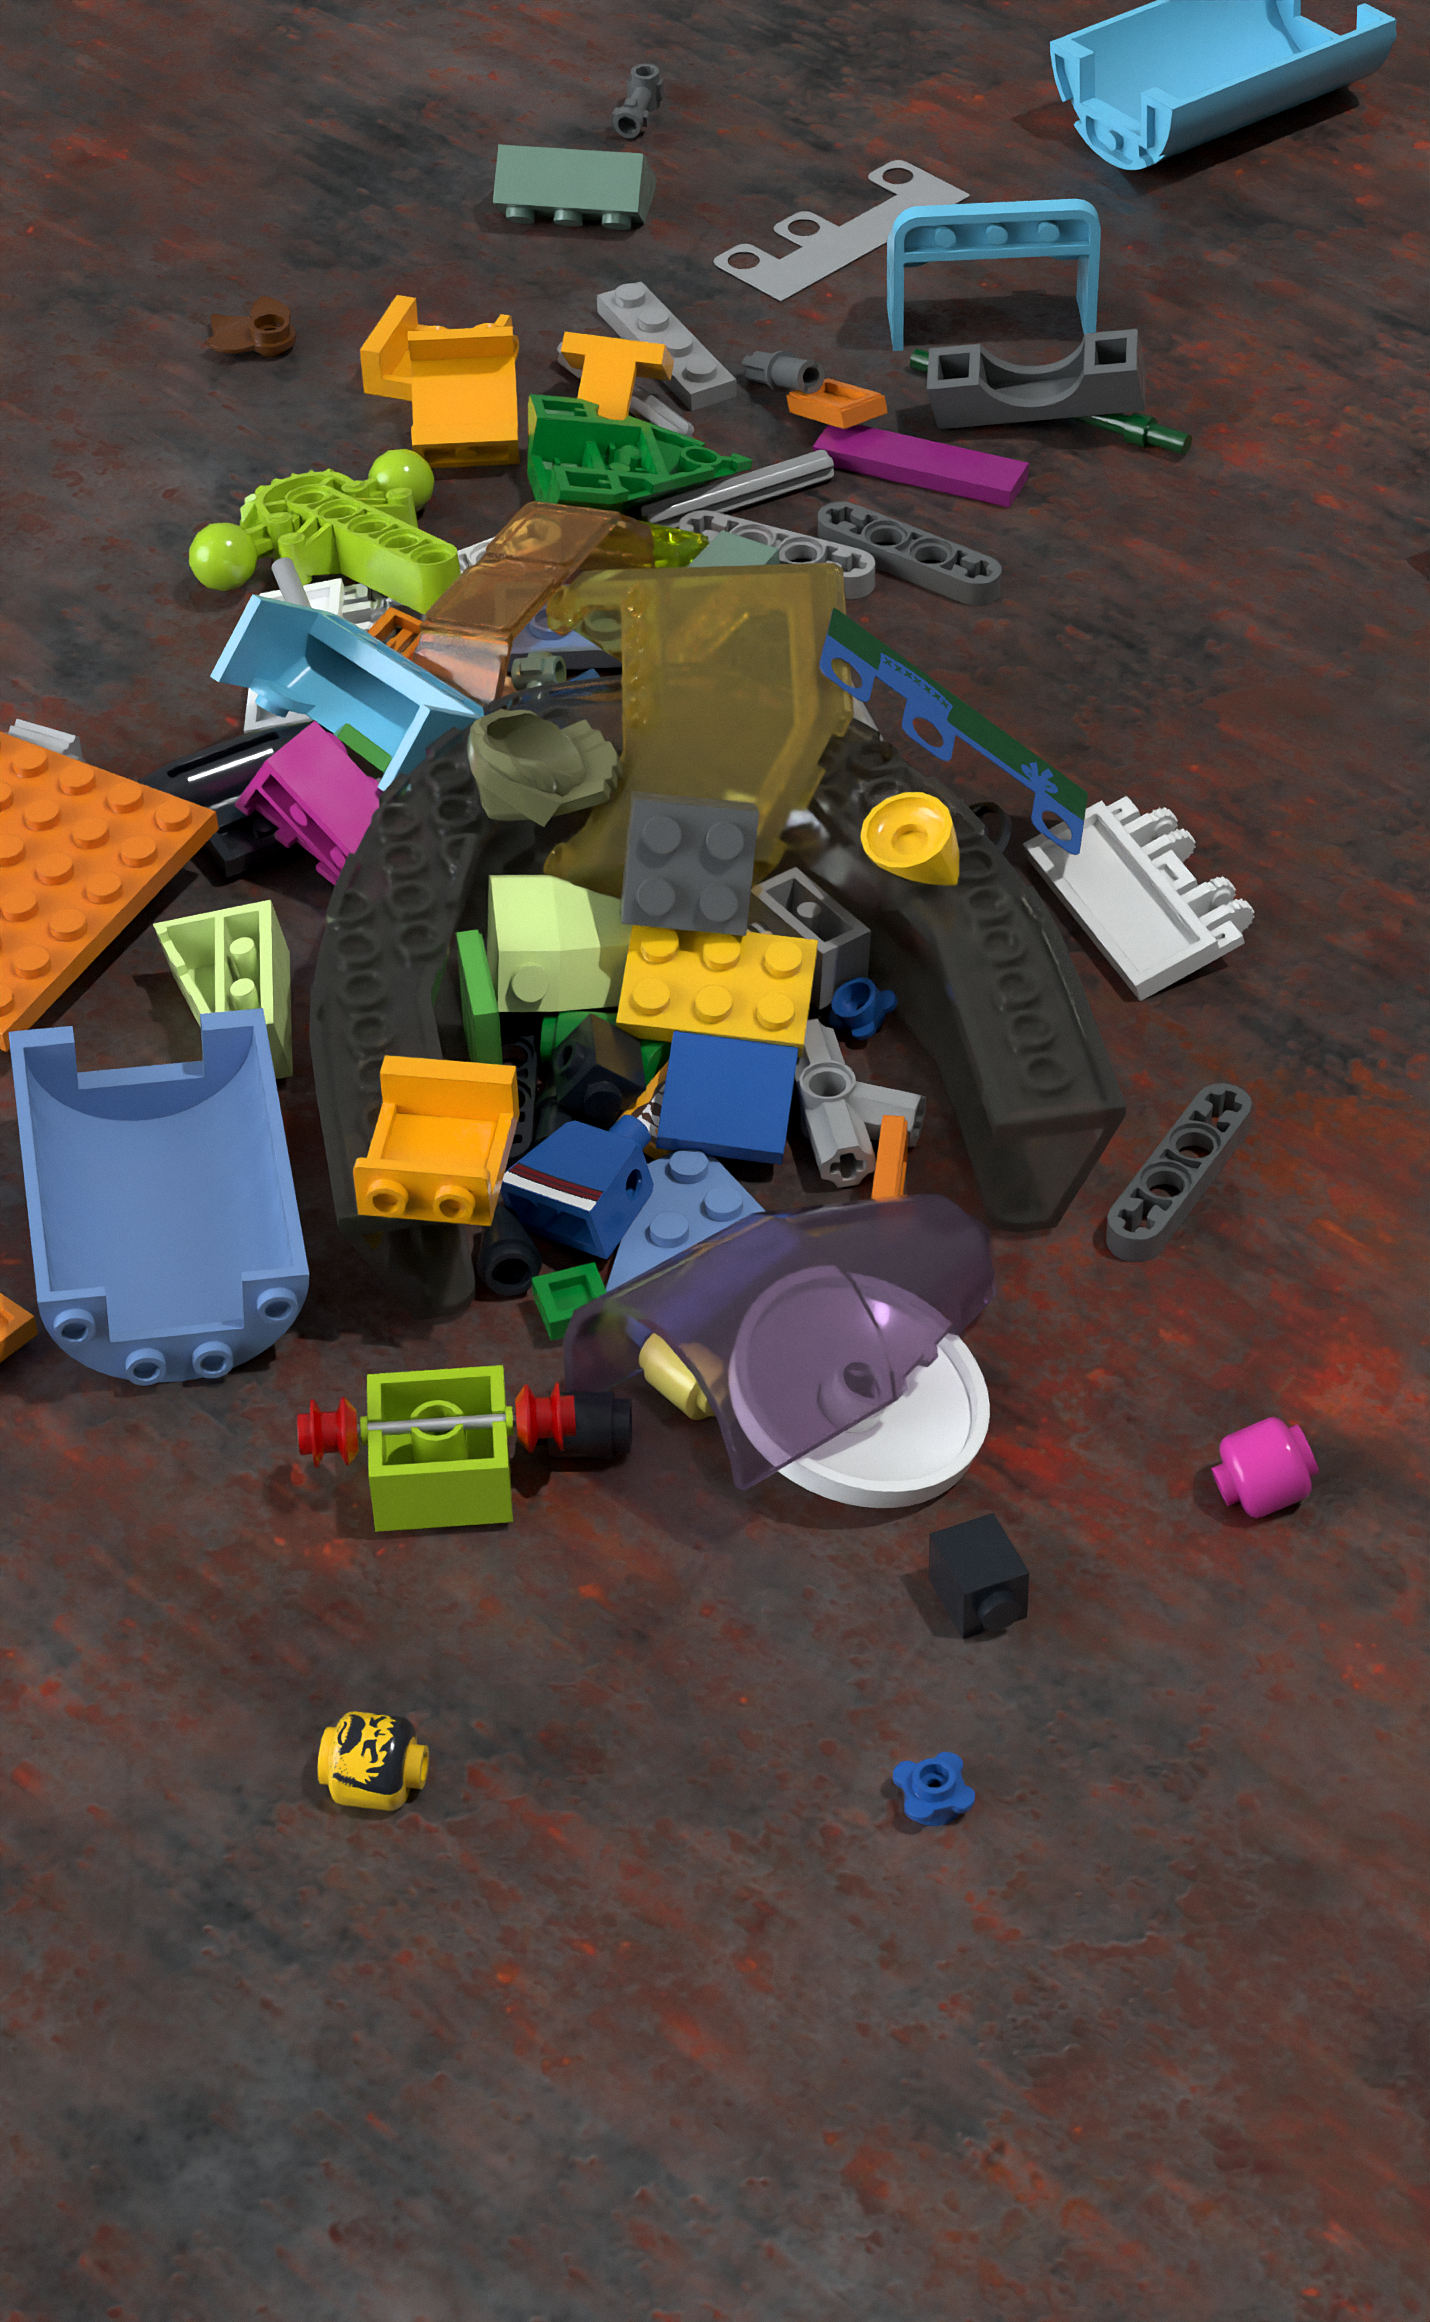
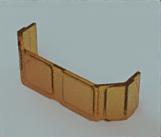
M538 501L527 503L487 545L486 553L475 565L465 569L428 609L425 620L419 625L421 635L419 644L414 650L412 662L491 713L502 709L501 698L513 640L576 569L654 579L658 575L653 555L654 542L650 526L629 516L621 515L616 511Z

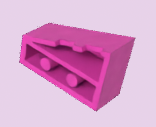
M313 721L264 762L234 805L247 816L254 810H257L279 828L275 832V838L284 846L290 848L297 842L320 860L316 865V871L370 914L415 877L436 853L428 843L427 836L421 827L415 822L407 820L388 800L387 793L378 788L379 782L370 776H366L350 759L343 743L335 735L326 732L316 721Z

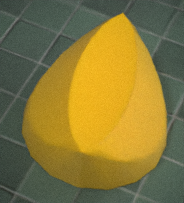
M904 792L885 799L871 810L863 822L860 837L864 851L877 866L911 881L932 885H957L959 877V847L949 809L938 798L923 792Z

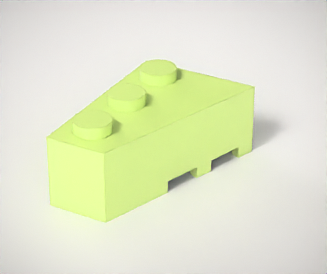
M271 900L154 923L153 926L172 975L200 1028V1014L263 1008L275 1079L293 1076L290 952Z

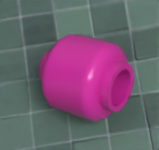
M1276 1417L1264 1419L1224 1437L1219 1446L1222 1464L1211 1468L1215 1482L1226 1505L1230 1506L1240 1502L1246 1513L1254 1518L1265 1517L1304 1500L1312 1490L1311 1478L1320 1474L1314 1455L1299 1425L1296 1424L1288 1428L1281 1419Z

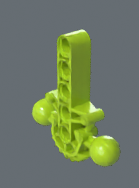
M408 449L388 450L378 457L368 473V479L364 481H354L342 473L334 472L331 468L324 472L310 470L308 473L299 475L292 473L291 477L284 479L275 478L271 481V485L259 486L255 489V493L245 498V504L240 508L242 518L240 519V526L224 522L209 524L197 533L189 548V565L195 577L207 588L217 591L237 590L248 582L257 567V560L264 557L273 558L274 563L280 558H290L303 586L313 580L312 575L343 574L425 615L438 616L449 614L459 610L465 604L457 548L418 529L416 512L425 507L432 496L434 475L429 463L417 452Z

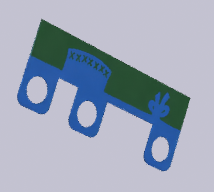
M833 607L819 663L823 674L861 702H868L870 700L874 678L877 677L907 699L901 724L904 732L912 740L940 760L950 761L955 736H958L1035 793L1031 815L1033 825L1039 832L1072 855H1078L1081 848L1088 792ZM838 658L849 663L860 675L862 686L860 688H853L841 681L832 669V659ZM914 718L925 719L935 726L943 738V746L934 747L926 743L914 729ZM1049 811L1059 816L1068 825L1072 834L1071 840L1064 841L1054 836L1045 826L1042 813Z

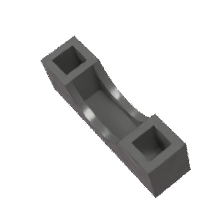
M1138 329L1085 333L1080 346L1070 356L1058 362L1041 366H1023L1003 361L992 355L981 343L929 348L927 392L938 429L1145 411L1146 366Z

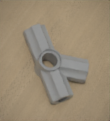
M818 1019L808 1020L803 1058L797 1057L793 1085L800 1108V1130L810 1140L822 1179L834 1182L837 1188L859 1185L867 1174L875 1171L876 1158L870 1139L879 1141L882 1116H905V1121H908V1147L915 1148L921 1135L926 1113V1096L857 1082L852 1069L845 1065L834 1029L823 1026Z

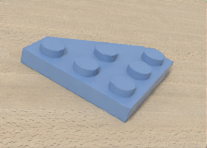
M681 1149L647 1164L654 1183L653 1192L621 1239L606 1291L613 1305L614 1321L641 1351L647 1339L664 1326L672 1325L678 1329H686L805 1271V1252L714 1156L705 1155L699 1150Z

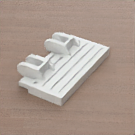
M1125 796L1109 806H1106L1101 800L1086 809L1081 848L1078 855L1068 853L1042 833L1023 843L1029 862L1139 1001H1142L1245 944L1241 932L1246 928L1248 929V926L1253 923L1252 919L1255 918L1253 915L1255 912L1246 900L1243 901L1242 898L1240 900H1233L1234 896H1236L1234 893L1236 889L1223 876L1221 878L1217 876L1215 879H1210V882H1204L1198 886L1196 878L1182 863L1194 853L1196 841L1187 830L1185 831L1183 828L1175 830L1178 826L1176 824L1178 820L1170 809L1167 810L1165 807L1161 809L1159 807L1157 810L1153 809L1150 814L1146 813L1140 816L1137 807ZM1064 821L1049 829L1054 836L1061 840L1069 841L1072 838L1071 831Z

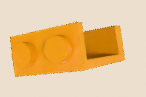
M483 323L473 328L464 329L428 326L421 331H408L412 383L413 426H411L413 451L417 452L427 461L430 468L520 464L513 326L500 327L493 323Z

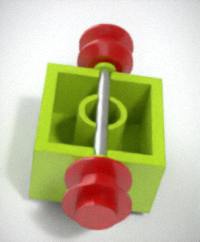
M503 1365L367 1374L368 1416H360V1423L358 1424L357 1410L346 1397L341 1398L337 1410L332 1412H322L315 1399H311L310 1413L297 1415L300 1455L313 1454L315 1468H319L326 1453H339L345 1465L350 1466L360 1450L359 1437H361L362 1446H368L369 1484L375 1532L513 1522L509 1436H514V1427L517 1426L518 1441L529 1453H533L538 1439L553 1438L559 1450L564 1451L563 1437L576 1436L574 1395L560 1396L559 1382H555L549 1397H535L529 1385L524 1384L515 1398L516 1413H513L512 1406H507Z

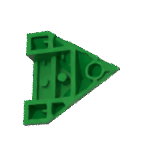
M530 394L527 475L542 524H552L560 530L571 531L578 527L596 528L637 510L643 505L750 470L752 467L753 459L733 453L730 457L720 456L717 452L704 448L705 442L635 417L628 416L624 420H613L598 415L599 405L584 399Z

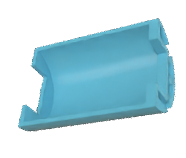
M1156 0L1051 41L1050 54L1054 78L1062 102L1071 100L1080 119L1075 122L1074 126L1084 141L1108 163L1125 170H1140L1369 77L1382 66L1391 50L1392 44L1396 40L1397 19L1364 3L1357 6L1356 30L1340 36L1301 16V0Z

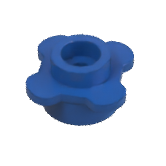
M853 978L842 984L832 998V1010L828 1021L836 1030L845 1028L852 1031V1035L857 1040L868 1039L882 1025L886 1013L895 1009L898 1002L897 996L892 990L880 991L873 981L868 978Z
M941 1752L935 1758H928L919 1763L908 1760L902 1761L894 1768L893 1782L896 1786L903 1788L904 1811L910 1819L927 1826H941L950 1823L960 1813H965L974 1806L975 1791L964 1783L961 1775L963 1760L958 1755L951 1752ZM928 1785H940V1787H929Z

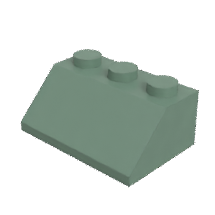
M498 144L493 204L501 215H506V220L515 223L530 224L535 222V217L554 218V223L562 226L579 227L583 225V220L602 221V226L609 229L627 230L631 228V223L645 224L656 189L657 177L643 153Z

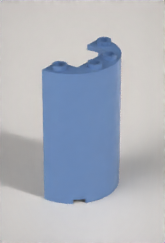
M263 1008L200 1014L202 1061L77 1073L73 1026L9 1032L39 1312L46 1330L57 1345L69 1356L91 1369L113 1377L127 1379L134 1384L142 1386L152 1385L157 1382H178L202 1377L218 1378L226 1375L232 1368L247 1362L273 1345L293 1324L302 1309L309 1287V1269Z

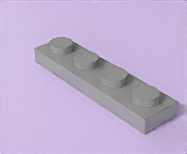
M642 282L623 284L615 290L597 295L598 314L622 339L666 345L674 360L671 381H662L691 412L737 397L736 379Z

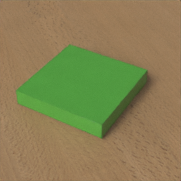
M478 930L456 932L463 1024L471 1062L503 1065L499 1010L482 934H479Z

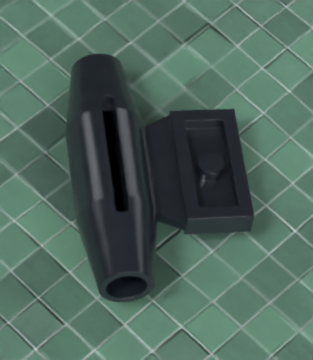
M314 720L253 730L172 760L136 782L216 811L219 829L203 847L226 878L304 849L297 842L290 848H287L275 838V832L279 829L276 825L257 810H254L247 816L234 805L264 762ZM319 724L326 732L333 734V732Z

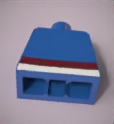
M623 1115L609 1131L578 1121L565 1123L505 1171L500 1192L506 1207L512 1208L517 1212L520 1223L525 1231L607 1259L613 1253L653 1192L654 1183L642 1151L651 1141L649 1130L639 1119L631 1115Z

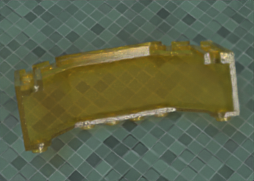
M835 563L592 570L583 571L569 586L562 585L552 594L546 606L547 625L551 631L559 636H564L574 630L622 663L623 713L621 720L623 723V753L620 760L623 764L622 778L617 780V790L610 793L608 801L595 805L585 826L567 843H559L552 849L544 864V873L546 875L569 881L573 885L601 894L606 893L621 898L632 791L755 803L759 810L751 889L777 867L788 846L780 841L779 837L793 810L805 812L826 771L817 763L832 734L837 737H843L854 717L853 696L828 679L819 666L833 607L846 615L844 577L841 567ZM832 659L831 666L834 673L841 681L852 687L850 664L842 659Z

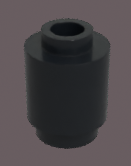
M560 1391V1396L574 1395L576 1436L563 1437L564 1451L559 1450L553 1438L538 1439L536 1444L547 1445L549 1459L614 1460L615 1453H631L632 1399L615 1398V1392Z

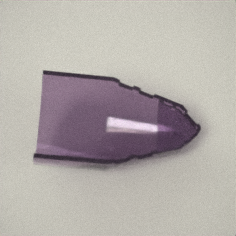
M925 1192L751 1213L574 1310L563 1338L567 1391H608L644 1371L639 1365L640 1351L647 1339L653 1333L664 1339L697 1380L718 1419L731 1463L734 1486L745 1491L894 1403L908 1390L906 1377L917 1366L929 1367L938 1358V1343L947 1334L959 1336L997 1295L995 1255L991 1232L985 1223L942 1195Z

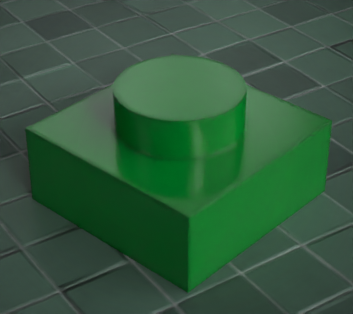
M595 1262L532 1277L533 1297L551 1341L614 1326L613 1305Z

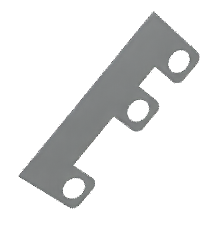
M891 161L868 175V179L897 194L896 196L840 227L808 211H801L784 219L774 226V231L802 247L780 260L753 245L740 244L715 257L713 263L715 266L773 298L783 301L887 243L888 234L895 219L904 210L914 206L957 204L971 195L906 161ZM902 168L912 172L913 179L904 184H891L886 182L882 175L889 169ZM806 219L816 222L820 229L813 235L798 236L792 234L788 230V226L794 221ZM748 252L757 255L760 262L757 266L750 269H737L729 265L728 259L733 254Z

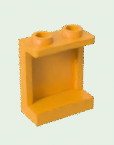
M397 295L361 347L360 356L364 393L412 401L408 331H421L423 328L428 327L427 325L418 324L416 298ZM500 314L494 324L500 327L512 326L511 315ZM513 335L516 362L519 351V339L517 335Z
M385 1055L380 1071L383 1104L367 1158H357L353 1169L358 1215L491 1226L520 1115L516 1066Z

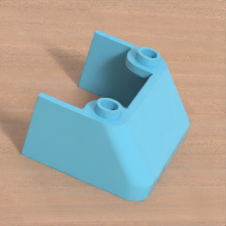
M1081 199L914 206L901 212L895 219L887 238V311L893 351H903L904 268L918 267L933 261L1049 256L1057 260H1078L1076 298L1084 335L1085 333H1096L1101 227L1098 213L1094 206Z
M252 594L210 676L220 683L251 689L258 694L255 702L263 709L277 716L285 718L289 711L305 714L333 733L345 723H349L393 758L382 774L383 777L378 788L385 793L393 794L413 804H416L419 798L432 799L469 764L467 742L470 728L474 721L491 713L350 621L328 611Z

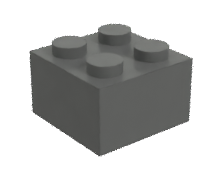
M632 791L620 904L621 923L746 936L759 810L756 804Z

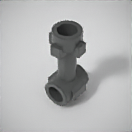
M639 64L631 69V75L627 79V92L630 98H626L624 106L621 108L615 107L612 113L614 128L623 137L633 138L640 133L642 127H647L650 122V111L658 109L661 104L660 101L664 97V78L659 77L658 67L652 64Z

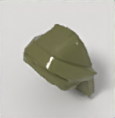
M499 709L477 719L470 728L467 742L469 763L476 779L482 807L485 809L487 816L495 820H532L545 827L553 816L574 812L608 801L610 793L617 790V780L622 778L623 764L612 743L605 741L599 730H592L586 719L560 730L559 726L551 721L539 718L532 711H507Z

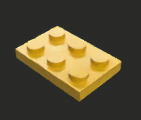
M632 925L616 1027L640 1039L672 1042L673 1032L680 1031L799 1047L797 1057L803 1058L818 940L746 932V936Z

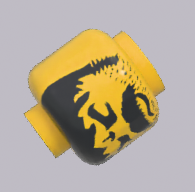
M356 1711L348 1712L341 1718L336 1727H327L324 1731L318 1756L319 1784L328 1785L332 1799L341 1805L397 1811L407 1800L411 1788L423 1789L428 1773L429 1748L427 1745L417 1744L414 1726L405 1718Z

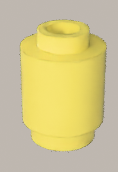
M669 1325L658 1329L647 1339L639 1354V1365L644 1370L645 1379L689 1418L701 1420L709 1416L718 1415L728 1407L722 1379L724 1358L688 1329H678L675 1326Z

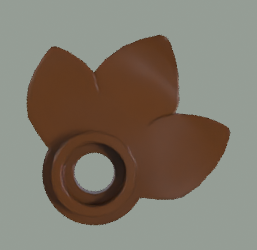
M262 295L252 305L250 316H229L212 313L210 317L214 336L209 337L205 341L208 347L222 353L238 354L255 351L263 356L273 357L283 354L296 342V330L290 323L291 310L280 301Z

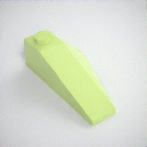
M489 875L487 960L499 1012H554L619 1006L632 925L621 923V898L573 885L569 881L551 875Z

